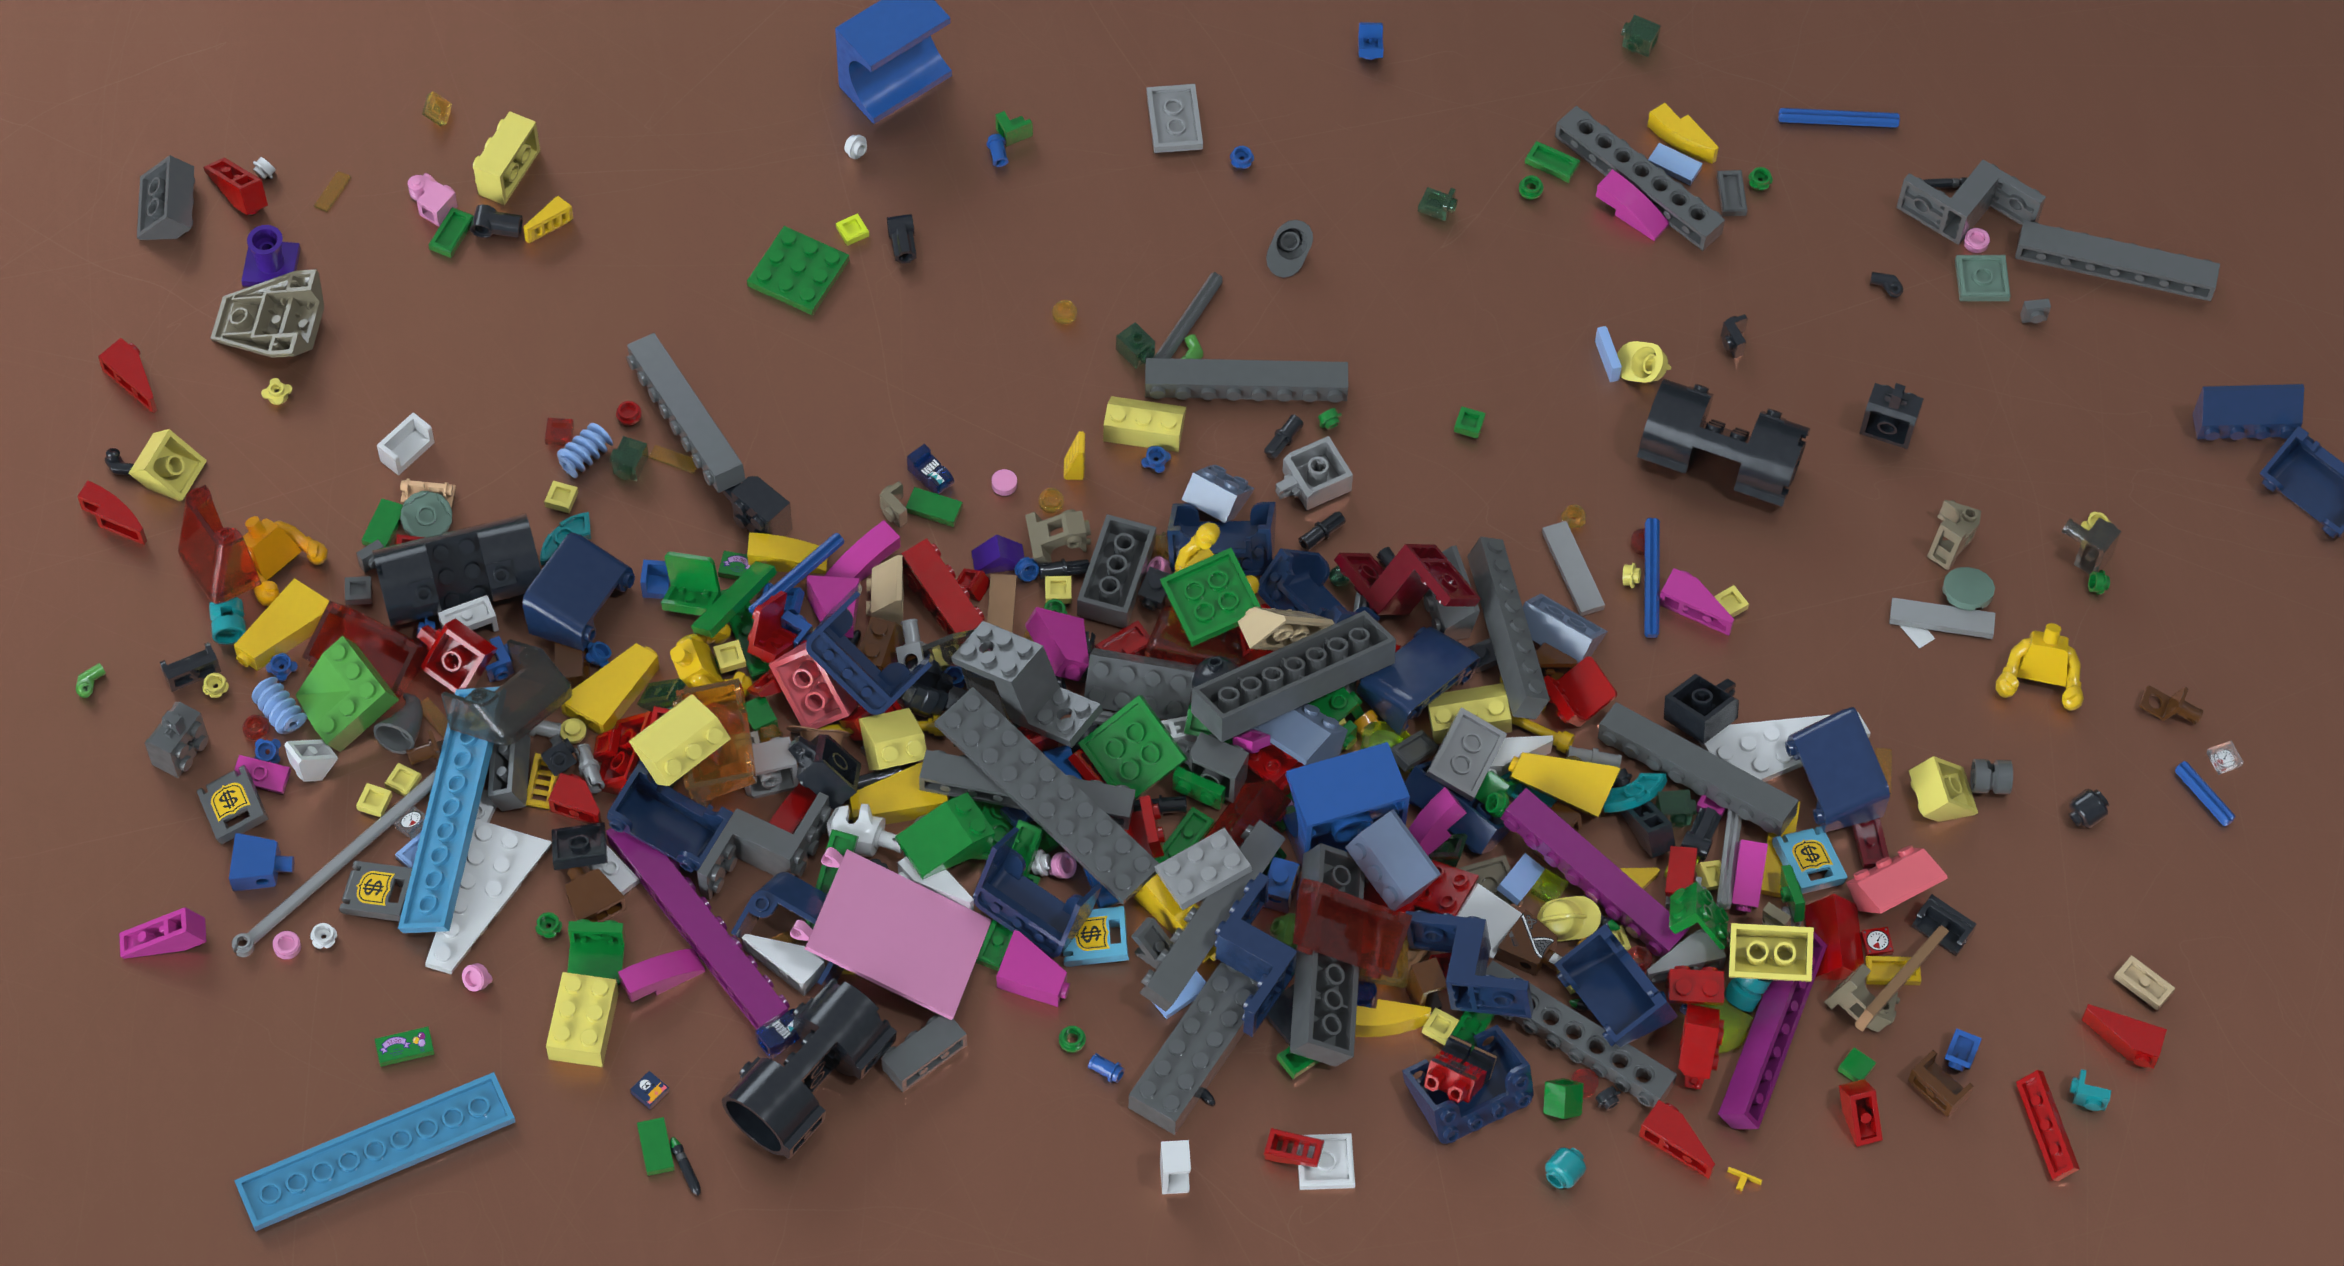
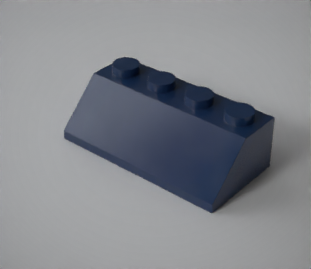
M2304 384L2203 386L2193 411L2197 439L2210 441L2225 438L2239 440L2242 438L2266 439L2268 437H2281L2288 439L2297 427H2301L2303 424Z
M1433 760L1414 766L1404 782L1410 795L1409 803L1419 806L1421 809H1424L1432 798L1446 787L1425 775ZM1447 788L1466 811V814L1447 829L1451 836L1463 840L1467 848L1476 854H1484L1491 851L1510 832L1504 825V821L1501 817L1491 816L1486 811L1485 805L1478 799L1474 798L1470 801Z

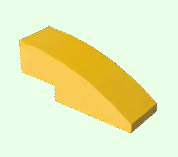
M1666 103L1650 111L1647 126L1658 137L1689 156L1711 164L1716 162L1719 147L1689 115L1680 119Z
M749 532L748 565H752L757 561L775 566L777 572H790L817 549L819 545L785 536ZM828 558L811 573L826 574Z
M1381 999L1377 1000L1376 1009L1357 1006L1355 1036L1382 1037L1415 1030L1425 1025L1430 1017L1432 1007Z

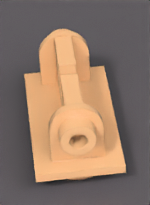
M407 478L405 481H401L400 490L402 491L400 503H404L414 493L429 491L442 495L452 508L456 485L449 484L448 482L442 484L411 481L410 478Z

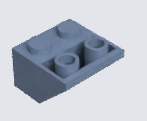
M1210 465L1193 472L1181 500L1227 523L1235 519L1253 493L1254 488L1249 486L1248 481L1244 478L1232 477L1227 474L1223 467Z

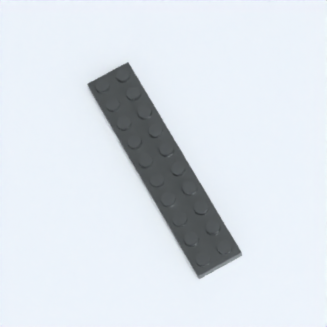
M974 687L935 721V726L1119 902L1122 904L1126 903L1156 874L1155 866L1160 863Z

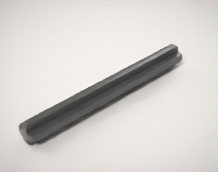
M1213 272L1209 275L1154 358H1171L1222 284L1223 277L1220 274Z

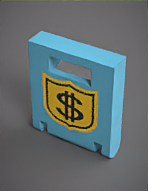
M1821 826L1815 829L1811 828L1785 834L1782 838L1781 836L1773 838L1772 844L1782 865H1791L1793 867L1802 894L1842 885L1847 880L1848 876ZM1827 870L1824 875L1825 878L1811 881L1808 876L1811 873Z
M1124 906L1093 909L1088 919L1065 951H1063V956H1067L1063 959L1064 966L1073 967L1129 960ZM1110 927H1120L1121 943L1111 944Z

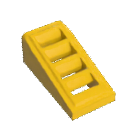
M559 196L555 197L524 225L525 241L531 243L570 222L573 219L572 206Z
M1084 431L1077 433L1064 458V479L1083 480Z
M535 753L527 788L526 806L550 810L548 799L559 775L554 776L551 771L540 770L541 765H547L542 759L541 754ZM538 775L551 777V781L540 780ZM535 786H548L549 790L545 791L535 789ZM533 794L547 796V799L542 801L532 799Z

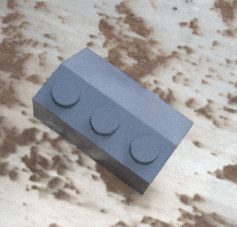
M1543 594L1525 601L1523 605L1532 640L1540 644V647L1545 642L1576 659L1578 663L1587 656L1591 657L1608 632Z
M1304 704L1252 728L1253 730L1269 734L1270 743L1304 765L1339 756L1348 731L1339 725L1336 719L1327 717L1320 712L1318 707Z
M1394 809L1360 832L1345 847L1392 912L1411 903L1441 875Z

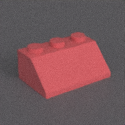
M806 643L799 645L769 664L801 726L818 729L849 716L859 705L808 654Z
M1910 845L1898 850L1899 855L1893 858L1886 857L1875 863L1876 867L1854 873V878L1847 881L1846 884L1857 905L1858 911L1881 914L1948 879V877L1924 848H1913Z

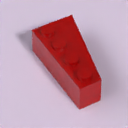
M926 538L901 553L903 555V575L907 576L908 586L912 592H920L923 605L928 612H936V621L951 640L956 639L957 644H960L985 620V617L980 608L974 607L969 600L970 595L963 585L960 586L956 581V575L949 564L945 565L940 558L941 552L934 543L931 544Z

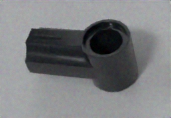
M481 204L475 209L470 231L482 238L490 237L492 234L519 238L522 232L523 216L497 212L495 208Z
M912 214L887 217L889 239H892L895 261H899L902 264L911 263L912 260L917 258L913 237L915 233Z
M1700 808L1691 830L1686 832L1680 847L1697 848V859L1704 862L1722 816L1712 808Z

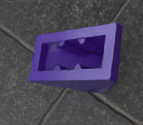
M997 534L971 551L974 570L984 571L985 574L1013 571L1018 561L1025 557L1021 543Z

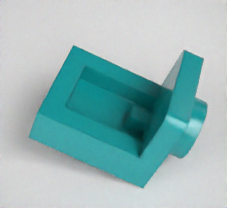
M2081 1069L2078 1077H2073L2071 1081L2070 1093L2074 1094L2072 1104L2085 1106L2086 1109L2091 1111H2105L2110 1101L2112 1090L2085 1084L2087 1070Z

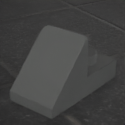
M1147 917L1131 936L1139 946L1134 952L1136 956L1155 969L1159 965L1155 960L1164 948L1169 950L1173 944L1157 921L1151 917Z

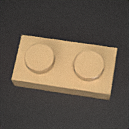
M2133 956L2125 962L2114 976V979L2157 1011L2175 990V987Z

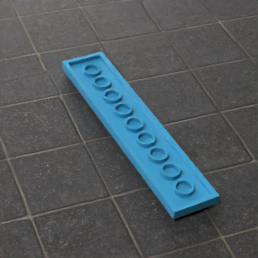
M502 687L456 689L398 926L402 933L450 931L506 691Z
M493 1072L234 1181L256 1232L506 1127L516 1121Z

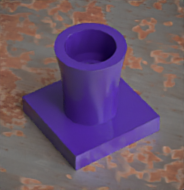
M261 225L254 228L247 237L248 250L241 280L242 286L251 287L296 271L301 249L300 244L282 242V233L274 226Z

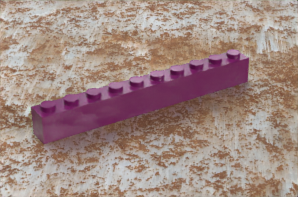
M612 828L608 829L606 833L609 845L626 866L639 878L640 884L690 947L694 949L697 956L759 1034L764 1037L772 1032L775 1028L771 1024L778 1020L782 1023L788 1021L790 1005L782 994L779 996L776 994L770 978L766 974L763 976L760 974L754 958L751 955L746 956L744 954L742 944L735 935L731 937L728 934L725 922L720 916L715 917L711 912L712 908L705 897L700 898L695 892L696 887L691 879L688 877L684 878L681 875L678 863L624 831L617 832Z

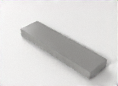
M1567 521L1542 528L1544 539L1579 615L1584 616L1604 610L1605 603Z
M1892 597L1889 624L1992 639L1994 635L1995 613L1980 610L1968 611L1953 606Z

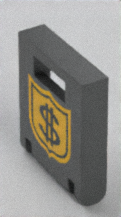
M245 765L239 767L241 775L238 776V773L233 770L207 784V793L203 788L197 790L216 840L221 844L235 838V833L243 834L269 820ZM247 810L250 814V817L231 827L225 823Z
M354 861L352 865L354 870L350 872L342 898L343 903L340 904L339 911L346 915L400 922L412 868ZM395 882H397L399 887H402L398 903L390 902Z

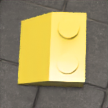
M170 429L152 434L129 474L147 489L177 501H183L207 460Z
M910 708L859 718L869 771L924 760L927 750L924 734Z
M1933 756L1908 770L1911 777V787L1916 792L1919 802L1918 809L1923 817L1940 822L1978 814L1962 766Z

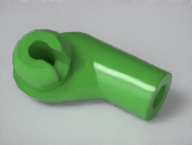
M1191 334L1187 336L1184 341L1189 350L1181 359H1202L1203 350L1196 335Z
M100 663L78 675L76 692L80 697H89L93 692L95 680L106 674Z

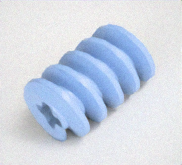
M590 423L587 429H583L580 432V436H575L572 442H568L565 445V449L561 448L557 452L559 463L570 476L576 479L578 474L575 469L577 468L579 471L584 472L586 469L583 462L591 466L593 461L590 456L599 459L598 449L606 453L608 449L605 443L613 446V441L601 426Z
M269 677L255 687L251 698L257 704L259 710L263 712L264 716L269 719L270 724L275 727L277 733L284 735L292 733L303 726L307 720V715L301 713V707L295 705V699L289 698L290 693L284 690V685L277 683L278 678Z

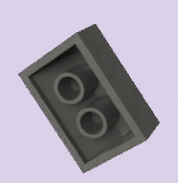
M169 155L140 176L137 239H177L192 228L193 187L195 184L194 166Z
M1457 545L1444 550L1442 553L1471 586ZM1431 589L1424 595V607L1427 612H1430L1433 628L1454 640L1470 638L1480 612L1478 604L1475 607L1443 606L1436 600V595Z

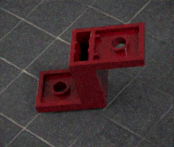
M1405 544L1385 570L1370 553L1339 552L1334 559L1340 567V572L1350 579L1355 585L1354 589L1356 592L1364 596L1369 602V607L1378 615H1409L1429 589L1434 592L1436 600L1443 606L1475 607L1481 600L1435 544Z

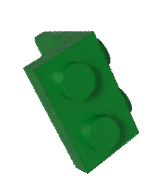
M667 552L664 558L671 586L661 601L662 610L701 616L722 595L714 560L711 557Z
M1344 687L1307 703L1318 707L1321 713L1336 719L1338 722L1349 713L1356 720L1364 714L1360 707L1363 703L1354 691L1349 693Z
M1187 764L1183 768H1176L1173 774L1172 790L1218 810L1222 808L1225 802L1226 787L1190 772Z
M1698 882L1686 888L1676 890L1670 896L1669 928L1673 933L1677 934L1698 922L1719 949L1723 950L1727 947L1729 917L1727 912L1722 907L1719 908L1714 902L1709 890L1703 889Z
M587 919L569 921L570 950L567 973L616 979L617 986L620 985L618 971L623 970L626 939L623 923H618L614 920H606L604 922H591Z

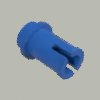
M1001 134L989 136L986 143L987 148L991 151L993 165L996 167L1005 166L1009 162L1004 146L1006 140Z
M1097 1053L1092 1056L1088 1064V1069L1107 1077L1110 1083H1118L1125 1071L1121 1067V1063L1117 1062L1115 1064Z

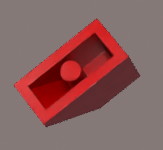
M560 773L548 799L550 812L587 824L602 823L600 810L586 781L575 774L566 775Z
M1865 1079L1839 1085L1842 1111L1855 1145L1858 1147L1882 1141L1876 1090Z

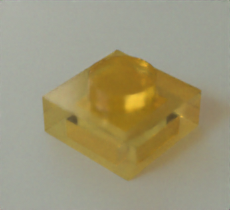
M433 91L427 94L422 115L439 126L447 124L452 103Z

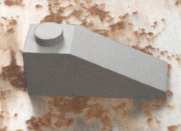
M1700 929L1689 935L1648 968L1646 976L1653 984L1665 982L1669 970L1674 969L1675 966H1689L1690 970H1701L1703 967L1723 969L1726 955L1724 949H1719L1704 929Z

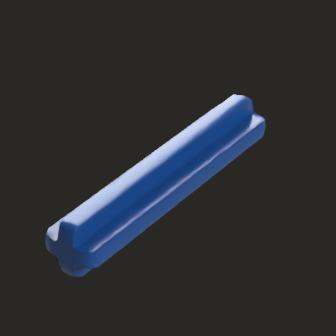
M2183 761L2175 769L2176 774L2223 826L2231 824L2235 819V814L2188 762Z

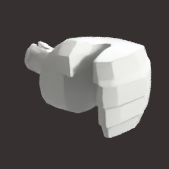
M861 804L859 817L854 824L848 823L850 811L848 805L835 808L827 822L829 838L832 829L859 836L855 853L862 857L874 856L879 846L900 854L903 851L895 840L896 834L885 831V818L873 816L869 804Z

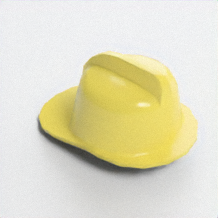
M1628 342L1617 353L1622 366L1620 377L1628 381L1642 383L1658 381L1665 375L1667 370L1672 368L1668 364L1665 353L1659 345L1654 343Z
M1573 896L1546 902L1541 907L1537 919L1558 937L1557 941L1561 942L1589 937L1597 931L1601 923V913L1593 900L1583 896Z

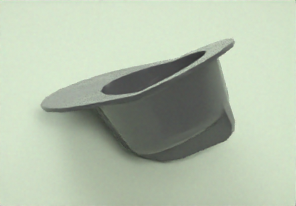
M1290 220L1282 224L1275 231L1266 255L1267 266L1273 274L1283 278L1290 277L1302 267L1313 243V232L1309 225L1300 220Z

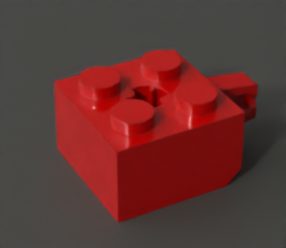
M456 618L446 623L442 630H435L426 625L421 628L416 636L427 645L426 649L429 651L421 664L423 671L454 693L456 689L474 688L482 676L485 667L498 649Z
M1692 1004L1687 1005L1679 1047L1680 1059L1678 1068L1685 1075V1087L1701 1089L1704 1079L1710 1080L1711 1070L1717 1071L1719 1046L1722 1045L1724 1035V1020L1720 1019L1719 1009Z

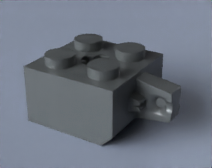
M181 702L173 704L170 711L168 710L162 717L161 723L149 739L145 741L152 765L176 778H179L183 772L189 770L193 763V758L208 743L209 737L201 713Z
M1200 732L1195 743L1179 739L1177 744L1188 758L1184 763L1189 766V771L1226 787L1225 800L1234 803L1247 779L1249 753L1238 745L1221 742L1212 734L1207 735Z

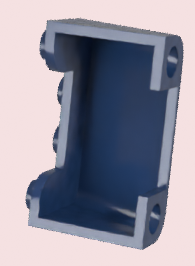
M1498 1025L1474 1035L1475 1046L1498 1057L1491 1079L1472 1096L1469 1103L1464 1101L1457 1103L1450 1100L1447 1093L1439 1089L1431 1091L1425 1088L1424 1081L1429 1067L1427 1059L1402 1070L1407 1088L1437 1138L1443 1144L1453 1143L1474 1131H1478L1496 1120L1527 1107L1532 1101L1534 1090L1530 1064ZM1494 1036L1490 1044L1483 1046V1042L1488 1037ZM1423 1071L1418 1079L1414 1078L1413 1075L1416 1072Z

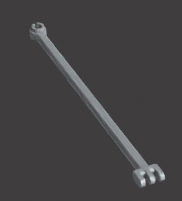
M436 770L248 933L236 935L232 940L234 953L236 952L239 957L250 956L254 951L255 944L430 793ZM239 941H247L246 945L238 946Z

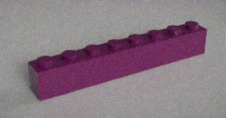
M1527 788L1522 791L1503 813L1501 819L1510 831L1517 832L1524 838V842L1528 847L1539 851L1550 866L1557 867L1565 874V878L1571 884L1578 885L1585 891L1587 898L1600 904L1611 919L1618 920L1626 927V931L1632 937L1639 938L1646 944V948L1653 955L1660 958L1665 956L1689 930V928H1686L1674 934L1669 928L1670 912Z
M1813 932L1812 982L1772 980L1763 994L1718 1113L1732 1129H1759L1827 948L1825 942L1815 932Z

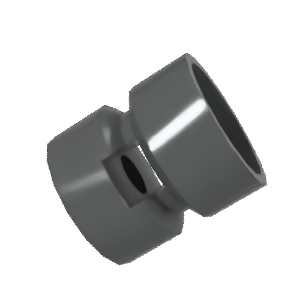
M1973 759L1970 773L1971 792L1987 794L1990 790H1993L1995 794H2010L2013 785L2012 761L1995 760L1994 763H1991L1988 759Z

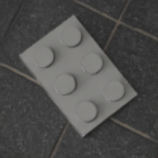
M1195 84L1147 87L1146 94L1154 153L1202 150L1203 138Z
M1461 707L1425 775L1472 801L1507 733Z
M1223 828L1155 866V870L1179 907L1184 910L1252 872V867L1227 830Z

